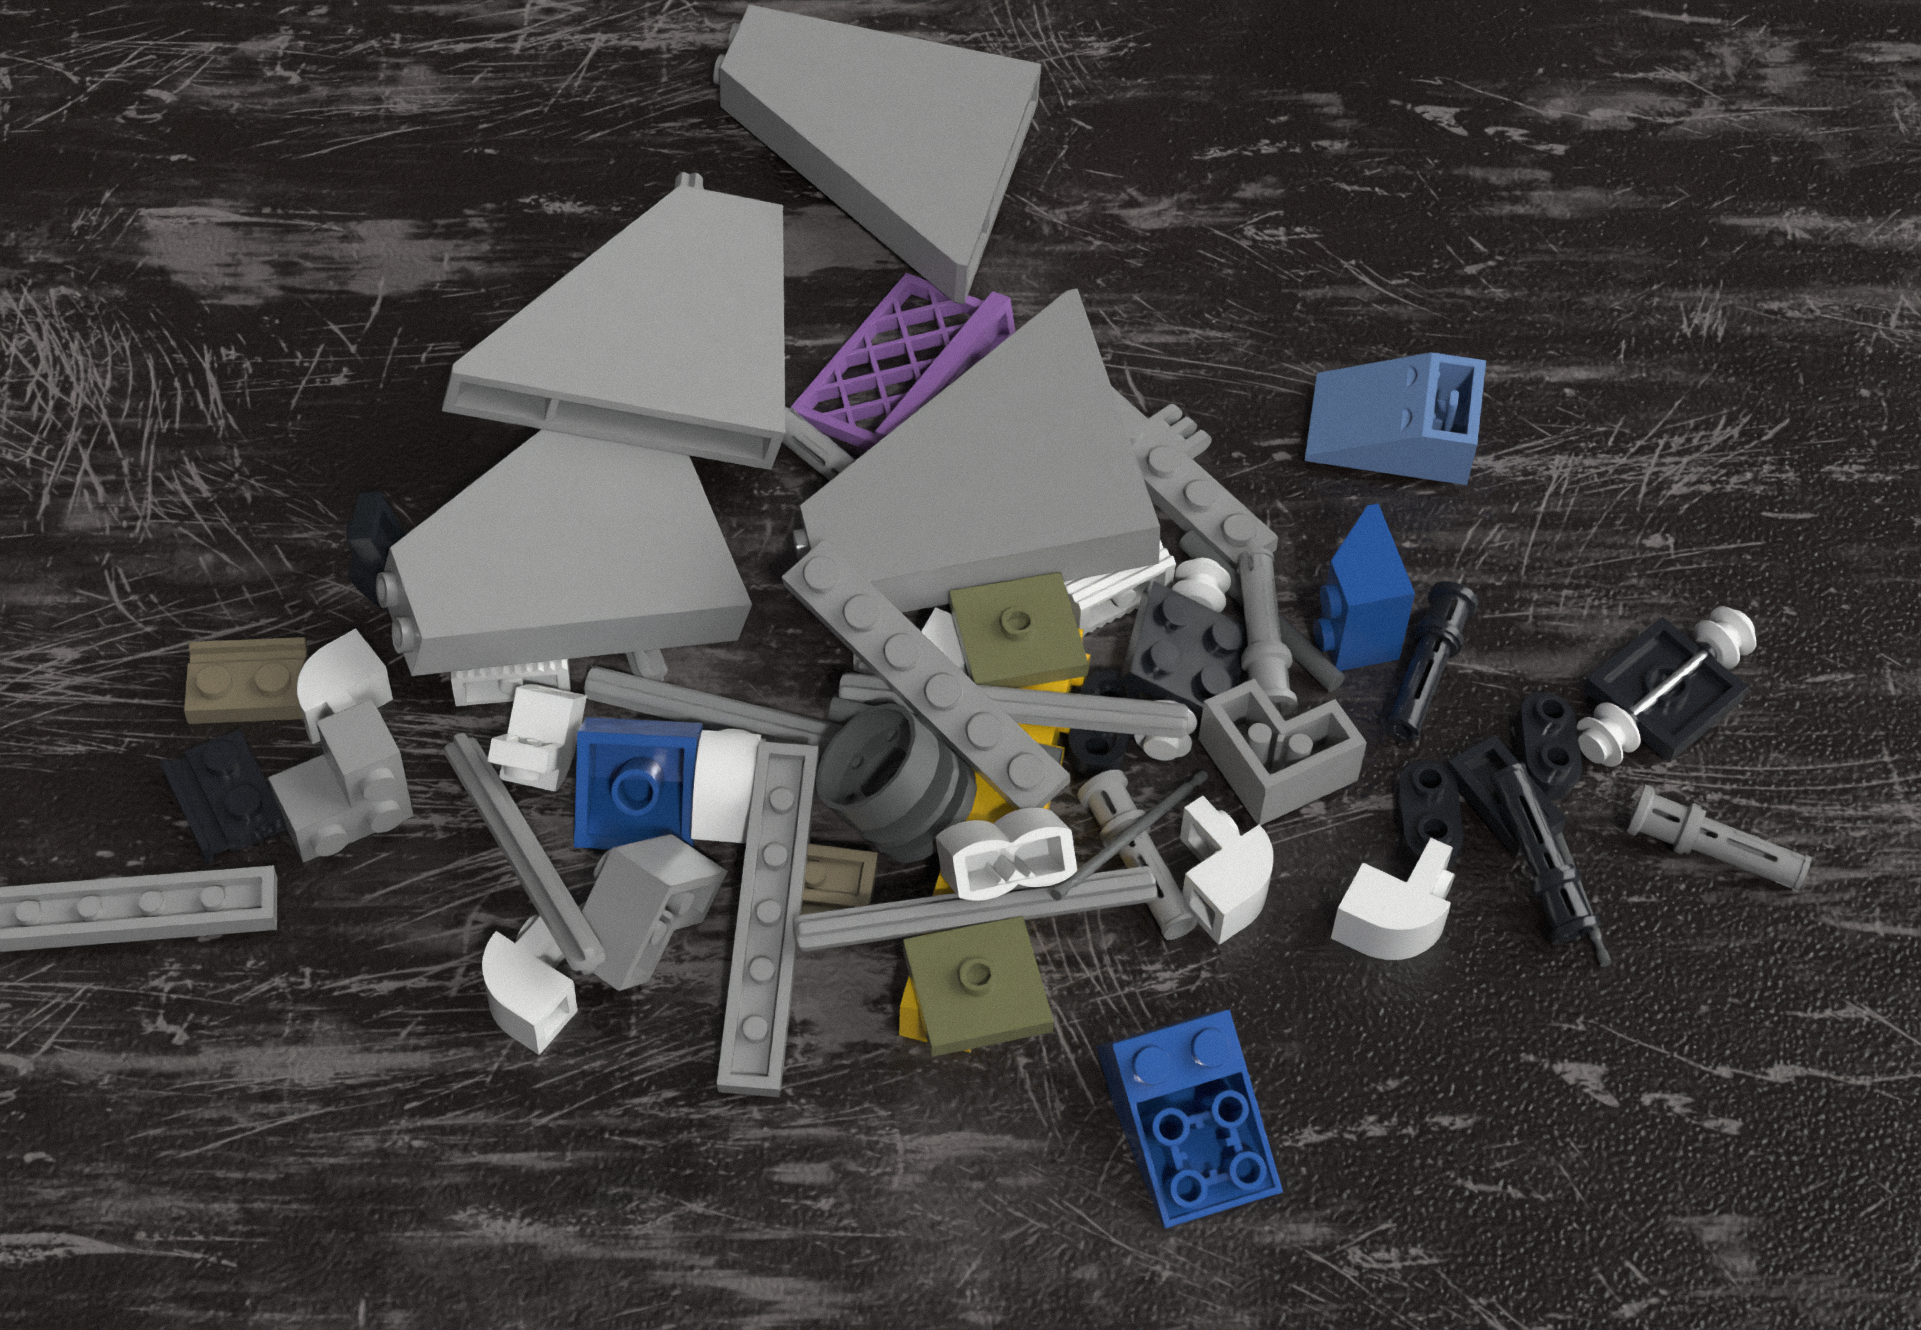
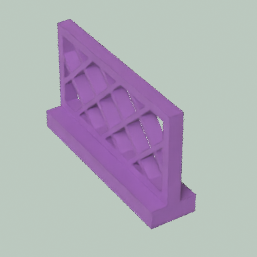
M906 273L791 407L820 432L869 450L1015 333L1011 298L992 291L985 301L968 295L965 304L953 302L928 280ZM911 294L929 300L931 305L901 311L900 308ZM960 313L971 316L966 323L947 328L943 317ZM936 319L939 330L909 337L906 326ZM900 329L902 339L872 346L871 340L877 333ZM944 345V350L937 358L920 362L916 361L914 351ZM907 353L910 364L883 371L879 370L877 360ZM871 363L873 373L846 380L842 379V374L848 367ZM915 379L916 383L907 393L887 397L884 386ZM878 388L881 399L850 406L847 395ZM841 397L844 408L825 413L813 410L818 402ZM883 414L886 415V419L877 428L876 433L855 425V421Z

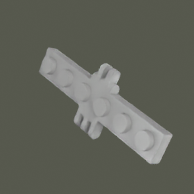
M1112 387L1151 501L1186 533L1194 530L1239 574L1240 569L1237 557L1241 552L1246 550L1249 553V562H1253L1251 549L1264 548L1273 553L1277 548L1278 536L1193 460V458L1208 448L1212 438L1204 430L1194 434L1197 424L1189 417L1180 420L1182 411L1175 404L1168 405L1148 419Z

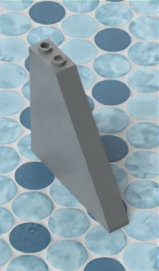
M749 5L741 23H734L731 28L726 55L719 54L716 60L713 80L714 84L720 85V107L955 303L965 304L1038 104L1041 64Z
M679 185L452 365L442 403V411L771 470L785 435L783 205Z
M1078 289L1064 292L800 505L802 529L793 530V540L798 562L825 539L901 613L949 604L950 590L1061 572L1063 580L1066 582L1159 564L1160 524Z
M545 429L537 432L391 546L384 572L378 573L376 578L378 602L382 608L388 607L393 621L392 640L397 653H404L411 676L737 641L752 606L689 455Z

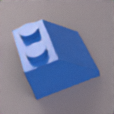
M1378 503L1367 505L1332 558L1326 585L1320 587L1321 612L1320 617L1314 619L1313 622L1314 638L1319 651H1327L1331 663L1339 671L1399 660L1415 596Z
M586 717L577 731L574 847L612 849L613 847L672 834L694 848L695 839H691L693 791L697 753L703 723Z

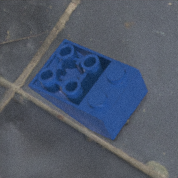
M1230 1009L1209 1012L1096 1046L1114 1109L1163 1228L1172 1227L1283 1192Z

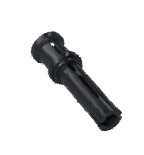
M1442 581L1431 586L1428 594L1430 606L1425 619L1416 623L1413 638L1416 649L1402 679L1390 714L1383 725L1385 731L1395 739L1411 742L1419 737L1420 728L1432 698L1436 693L1448 659L1461 651L1464 642L1462 630L1466 620L1474 616L1478 608L1477 596L1467 587L1455 582ZM1453 600L1457 601L1455 607L1451 606ZM1423 675L1422 682L1420 684L1416 697L1414 698L1415 692Z
M1518 763L1495 772L1490 776V780L1496 788L1512 830L1534 877L1529 881L1532 898L1540 899L1553 930L1549 934V938L1553 945H1558L1587 935L1602 926L1598 915H1591L1578 882L1582 879L1579 869L1574 868L1573 864H1566L1549 825L1548 818L1543 811L1528 776L1525 763Z

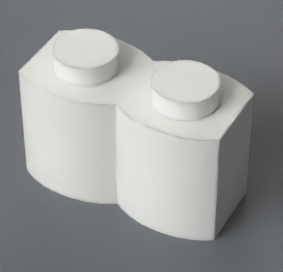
M1025 808L1016 810L1001 817L994 824L979 820L965 821L944 829L936 836L942 877L958 897L966 900L980 901L996 898L1011 891L1018 884L1027 887L1054 885L1066 880L1077 872L1072 831L1048 809Z

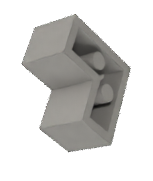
M1255 678L1204 701L1198 738L1252 818L1260 826L1358 781L1367 743L1336 699L1285 721Z
M373 699L316 721L324 754L268 777L273 797L283 815L286 829L303 863L318 856L333 855L351 842L375 832L383 833L392 830L403 820L414 816L401 753Z
M672 834L613 847L607 851L595 868L594 879H596V883L587 901L578 907L605 951L604 962L596 966L593 974L618 991L649 982L674 930L704 921L728 871Z

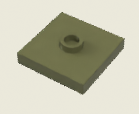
M1061 572L949 591V606L969 678L976 685L1020 688L1088 676L1089 663Z
M1023 916L903 939V953L931 1057L1053 1032V1017Z

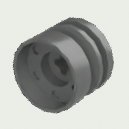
M891 703L870 707L852 718L833 737L821 757L816 775L817 795L826 807L850 827L858 829L862 836L870 844L875 845L888 859L901 863L923 860L937 852L936 836L944 829L966 821L972 811L977 792L975 772L957 753L953 752L946 743L937 739L928 727L904 706Z

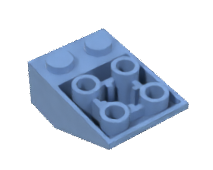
M1431 352L1317 373L1304 461L1467 485L1478 442L1486 360Z

